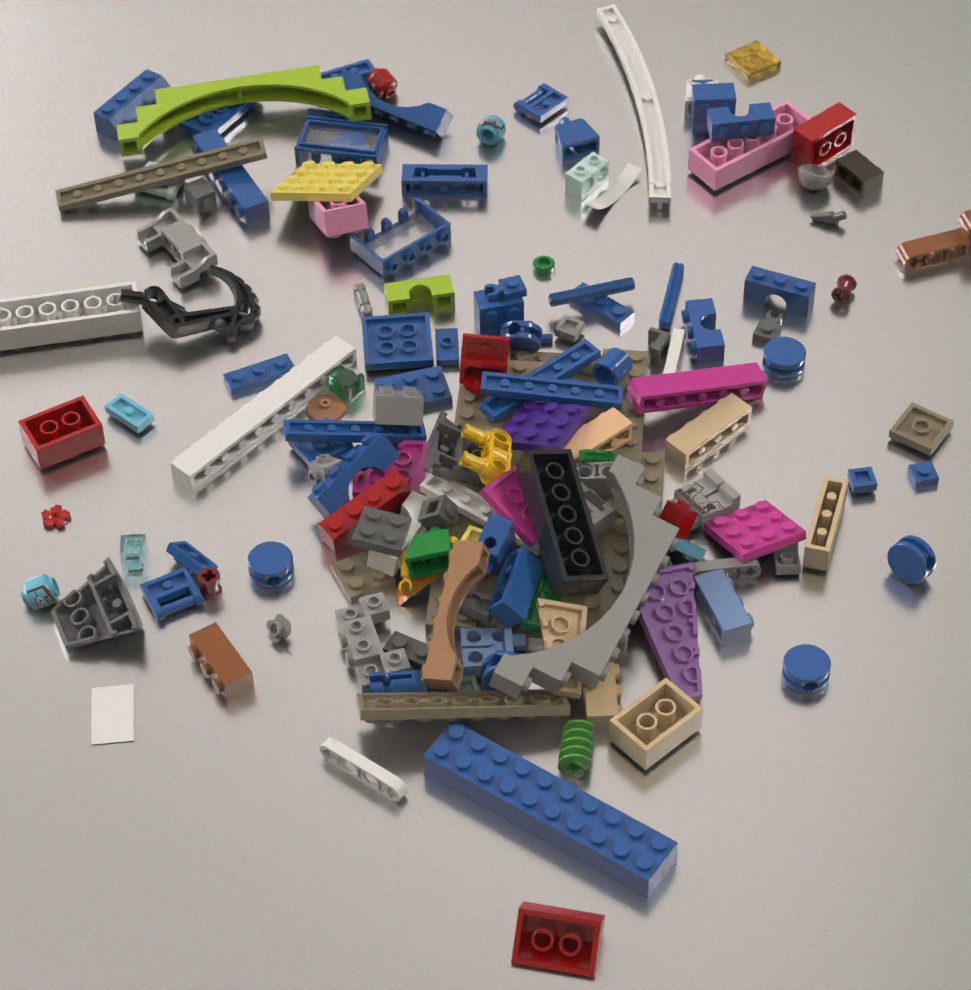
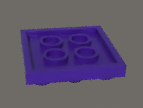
M525 401L503 430L511 437V450L564 449L589 417L590 411L588 406H579L577 404L567 405L555 402Z

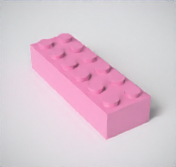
M786 100L772 107L775 115L774 135L711 141V139H708L689 149L688 169L716 191L791 153L794 128L811 118Z

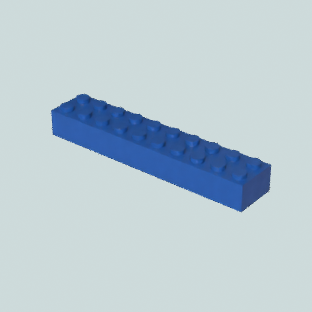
M456 721L449 724L423 755L424 774L646 899L651 896L677 861L678 842Z

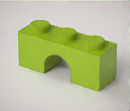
M450 274L384 283L388 315L411 313V305L418 301H425L431 304L433 312L455 309V292Z

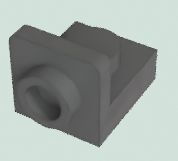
M650 327L648 330V346H650L649 354H651L650 364L659 367L668 354L671 333Z

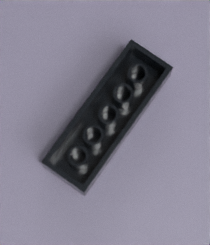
M571 449L526 450L516 464L552 595L598 593L609 580V575Z

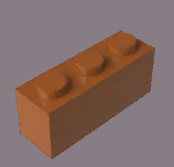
M216 622L189 634V653L194 660L198 659L203 674L206 677H211L213 687L218 694L222 693L225 699L229 701L254 688L252 671Z

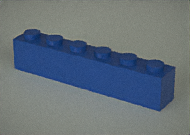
M214 128L193 135L194 145H191L193 154H198L225 147L228 144L217 129ZM243 165L209 173L211 180L217 183L220 193L225 194L229 206L234 207L237 217L242 218L246 225L270 217L267 198Z

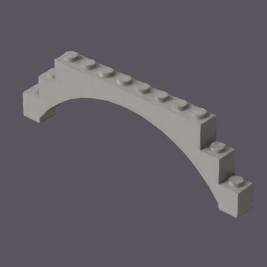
M618 454L604 482V486L610 488L619 505L629 541L628 574L624 589L618 599L598 622L567 642L534 653L513 656L504 653L493 672L489 686L518 699L522 691H528L531 683L556 694L560 686L566 687L570 677L595 689L599 680L605 681L610 671V668L607 667L609 661L614 663L621 650L617 648L619 642L622 644L626 642L631 631L627 629L629 624L635 625L641 613L637 610L639 605L645 606L651 594L647 590L649 587L655 588L660 578V575L657 574L658 570L664 571L670 559L667 556L668 551L673 553L680 540L676 538L679 528L658 518L662 511V508L658 507L662 497L642 488L645 478L641 477L644 466Z

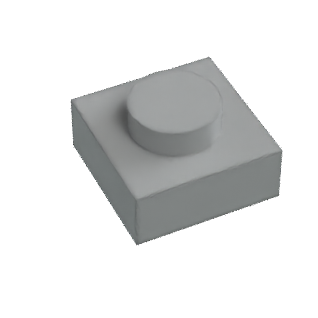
M564 315L555 327L554 335L575 342L585 329V322Z

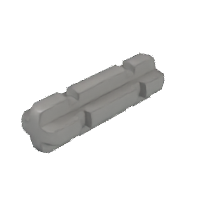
M354 284V295L356 296L358 308L361 311V317L373 316V309L370 305L365 284Z

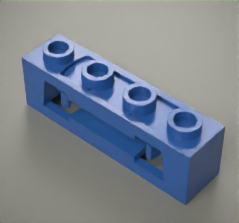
M403 164L401 177L402 197L487 198L488 165ZM425 184H428V191L414 190L415 185H421V189L424 190ZM465 184L466 190H469V185L476 186V191H462V186Z

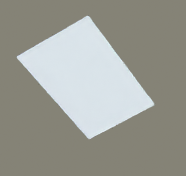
M134 684L92 688L91 745L134 741Z

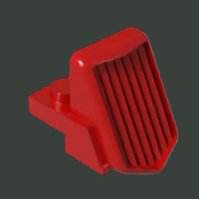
M463 333L459 384H462L464 389L479 397H485V395H480L482 372L507 374L510 337Z

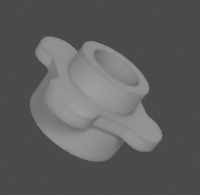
M277 614L275 619L267 621L266 627L274 643H279L281 638H286L290 635L291 623L282 614Z

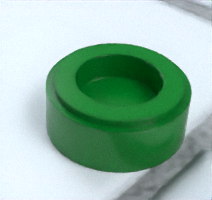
M549 256L535 258L533 261L534 273L539 276L551 275L555 271L554 259Z

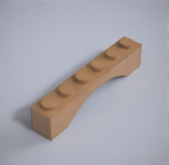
M455 540L453 549L449 552V567L443 576L444 588L442 595H439L438 598L439 609L437 617L433 619L431 641L427 644L426 664H423L421 669V677L430 689L459 691L464 666L458 657L455 647V623L459 609L466 596L486 575L491 553L484 542Z

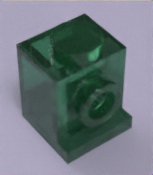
M340 365L328 374L329 391L349 404L365 392V380L362 373L356 375L354 371Z

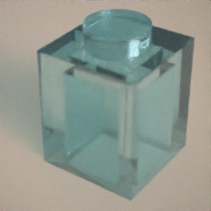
M146 534L121 535L119 558L122 573L147 572L148 545Z

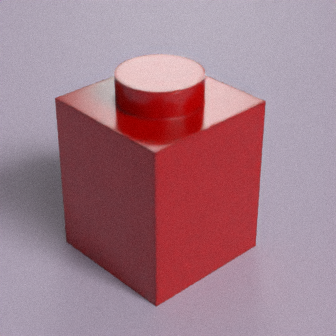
M678 499L677 502L667 500L659 518L678 527L679 530L676 537L687 540L698 513L690 509L692 505L681 499Z

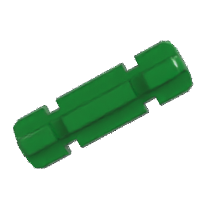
M585 449L580 450L578 453L580 455L579 461L582 463L615 461V453L613 451Z

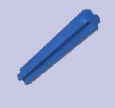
M676 262L672 265L658 320L660 328L668 329L671 325L684 273V265L682 263L678 264Z
M632 277L555 292L548 295V302L551 307L632 291L635 289V282Z

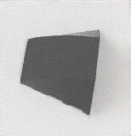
M441 410L427 442L423 471L448 480L483 484L478 473L459 465V460L464 451L481 457V448L474 442L461 438V432L465 425L459 423L457 426L447 419L446 416L448 414Z
M109 557L103 561L105 565L94 575L90 573L87 576L88 581L78 590L73 589L51 610L66 649L98 644L123 634L139 631L143 626L130 592Z

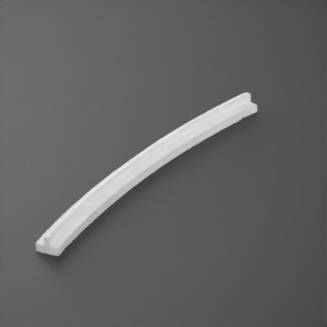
M616 5L597 8L596 15L619 56L638 109L647 155L649 203H657V210H662V203H671V175L666 132L656 91L640 49Z

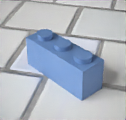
M722 568L694 576L696 589L694 595L721 645L725 647L751 639V631L754 627L752 615L745 611L741 596L736 595L731 578L726 577Z

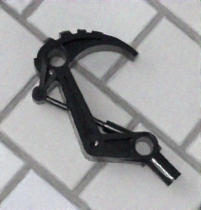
M214 265L209 266L208 275L215 276L228 285L233 294L234 306L188 312L185 310V307L171 301L163 289L158 286H150L144 289V292L121 289L120 302L142 305V309L173 339L216 330L225 335L224 339L227 342H234L238 333L253 329L257 318L261 314V308L258 305L259 300L256 294L252 292V288L245 284V281L239 276Z

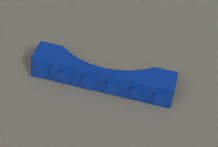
M342 69L340 76H343L345 90L367 88L370 108L373 114L379 117H383V115L388 116L389 120L396 124L403 122L406 124V127L414 131L418 129L423 130V133L431 138H435V136L444 137L453 118V115L447 109L430 102L412 107L387 104L374 95L368 82L362 76Z

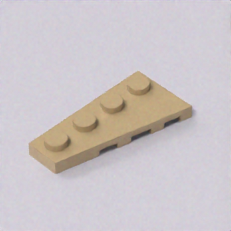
M541 598L537 599L536 607L545 649L567 642L586 631L587 606ZM570 677L566 687L560 686L554 695L579 699L582 693V683Z

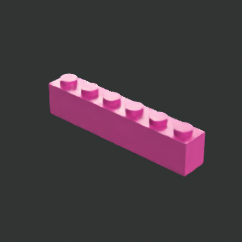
M754 362L631 378L626 396L636 414L712 405L731 393L741 400L763 398L768 380L758 363Z

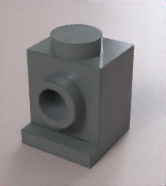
M445 494L425 500L422 503L417 521L427 530H430L432 527L443 528L450 526L454 517L458 515L457 505Z

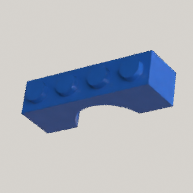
M369 433L361 440L362 444L357 449L351 450L345 456L346 460L341 465H337L329 471V477L324 482H319L312 488V493L307 498L324 519L350 501L349 484L356 472L365 467L376 471H385L400 456L383 433Z

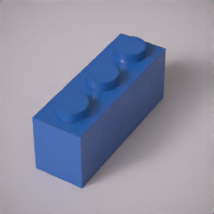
M522 546L506 555L487 607V611L507 628L521 624L526 620L529 614V606L535 597L536 586L541 580L544 564L525 547Z

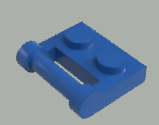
M543 83L535 92L523 100L516 101L513 107L517 113H524L541 123L568 105L569 97Z
M186 567L140 584L141 592L157 622L165 619L166 615L194 604L198 606L204 603L202 594ZM189 592L191 594L188 597L182 598L161 607L159 605L161 603L177 598Z

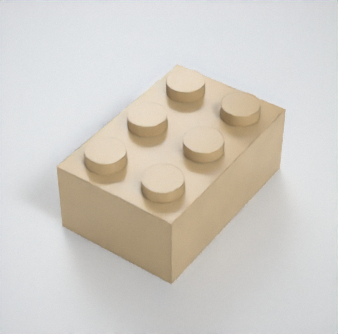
M665 678L609 720V739L644 770H647L702 727L703 708L670 680Z

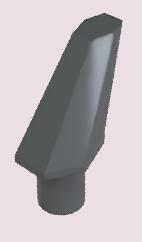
M829 211L811 214L810 217L817 223L838 226L839 221L847 219V214L845 211L838 213Z

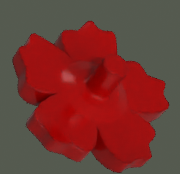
M56 504L50 508V511L44 509L41 512L42 523L47 528H54L55 526L56 528L64 527L67 523L66 520L71 518V513L66 509L62 510V506Z

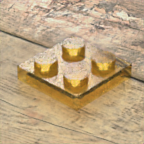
M758 40L724 54V61L748 82L781 68V60Z

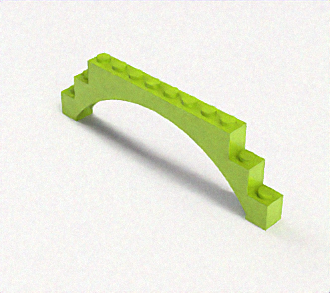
M319 65L155 89L157 104L136 107L138 122L117 125L121 156L126 157L143 154L142 150L154 139L185 120L208 111L243 103L281 101L309 104L337 112L349 118L351 122L369 120L372 117L367 88L345 90L343 76L322 79Z

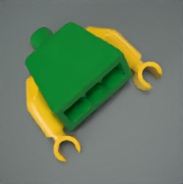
M432 527L429 532L417 534L413 537L411 544L402 552L400 561L401 577H403V580L399 583L398 588L404 596H406V589L408 587L412 595L417 593V587L411 582V577L414 579L448 571L449 552L453 549L454 541L459 540L455 536H450L448 529Z

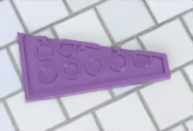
M693 562L665 567L664 571L659 569L657 574L660 575V578L655 588L649 587L647 592L651 594L645 606L639 605L637 610L641 612L638 618L664 677L697 702L701 701L703 691L701 669L699 668L700 650L697 641L698 623L696 602L694 600L695 582L692 573ZM624 575V578H623L624 586H625V582H626L627 575Z

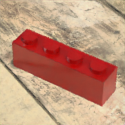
M394 469L319 522L320 538L335 554L352 542V537L365 506L394 513L402 507V504L410 495V484Z

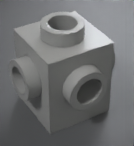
M322 454L317 456L316 460L308 462V477L312 485L315 486L319 482H324L329 477V471L335 466L341 465L343 460L331 457L329 454Z

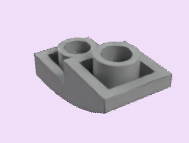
M798 542L772 552L776 575L801 574Z

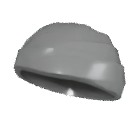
M807 164L801 165L798 168L800 183L810 190H822L833 179V173L819 165Z

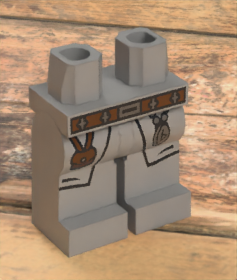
M710 468L704 472L702 478L692 484H686L682 488L676 489L674 491V498L670 501L677 502L678 499L690 503L692 505L690 509L698 513L691 530L696 528L699 532H703L705 522L739 509L741 495Z

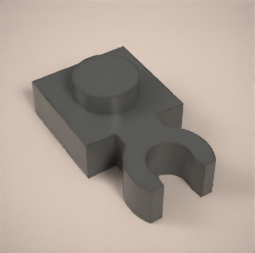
M767 311L766 321L760 319L753 332L752 340L766 344L771 339L779 337L783 323V314L780 313L779 317L773 318L771 317L772 311Z

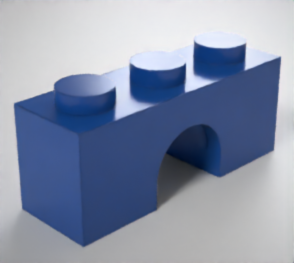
M770 102L749 104V112L745 116L733 115L728 106L708 108L706 126L711 141L774 135L775 115Z
M752 266L745 278L743 300L765 305L769 295H778L784 299L787 312L807 317L814 304L816 283Z
M713 299L685 301V310L681 311L682 323L687 324L685 327L686 338L691 340L689 344L690 354L695 355L697 364L724 361L725 343L721 329L715 330L716 310Z

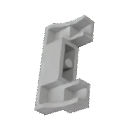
M172 207L162 211L148 225L135 230L137 241L147 252L164 246L178 261L168 268L170 277L180 288L200 280V272L209 269L210 265L215 266L218 264L217 254L208 246L204 237H200L192 225L189 226Z
M383 592L359 597L358 605L335 610L336 622L340 630L338 634L341 648L346 647L345 659L348 667H353L362 693H371L369 673L383 672L387 675L389 671H411L404 648L384 653L375 630V623L390 620V610Z

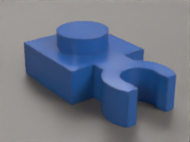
M516 275L499 279L498 285H485L484 293L488 294V302H495L500 297H504V300L508 301L527 296V289L521 276Z

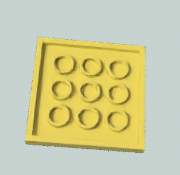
M306 161L270 192L271 201L352 202L383 173L382 164H374V162L354 164L352 161L343 162L342 164H335L333 161L315 164L314 161Z

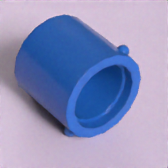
M611 348L594 365L592 373L598 383L617 386L631 371L633 363L626 352L619 348Z

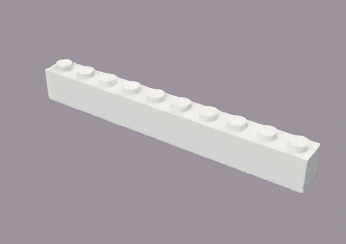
M337 336L325 342L318 350L308 355L305 360L294 366L288 373L277 379L250 402L244 404L241 409L227 417L224 422L210 430L207 435L193 443L182 454L176 456L170 462L172 478L191 492H194L284 422V419L289 418L357 365L356 348Z

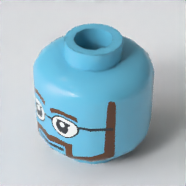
M488 115L478 124L476 129L477 137L485 145H495L505 135L506 125L499 116Z
M46 574L26 580L24 591H21L24 604L30 605L35 610L55 604L57 596L60 595V589L55 578H50Z

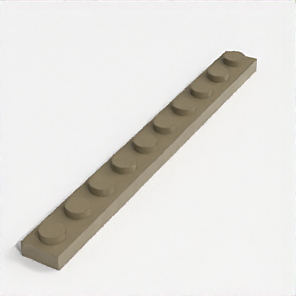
M260 137L55 190L59 211L62 212L267 159L264 141Z

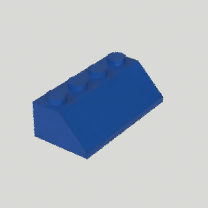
M149 69L144 70L93 112L96 132L119 142L117 125L138 122L136 107L157 104L155 89L171 86L162 75Z

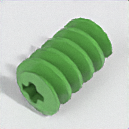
M568 720L563 725L558 770L563 775L579 778L591 767V751L593 750L595 726L591 722Z

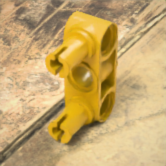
M467 423L461 432V438L479 445L481 457L464 451L459 460V465L478 473L482 483L487 486L510 470L512 440L510 435L504 430L495 428L493 431H483Z

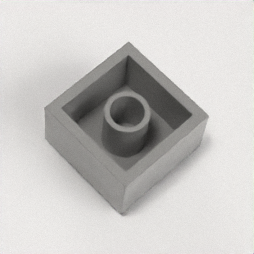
M379 386V390L373 389L372 418L375 424L423 426V395L420 391L416 390V387H403L402 390H393L392 386Z

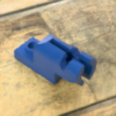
M421 670L389 671L387 675L383 672L369 673L371 693L448 691L430 689L422 680Z

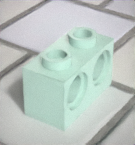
M594 152L590 153L565 173V193L582 202L609 181V160Z

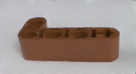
M967 210L960 215L957 229L901 243L895 252L906 270L912 271L971 256V210Z

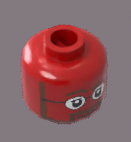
M376 68L370 72L367 82L374 95L379 99L392 97L397 87V80L386 68Z

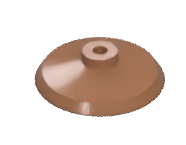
M322 394L314 397L305 408V413L309 420H323L325 418L341 420L347 412L345 402L332 394Z

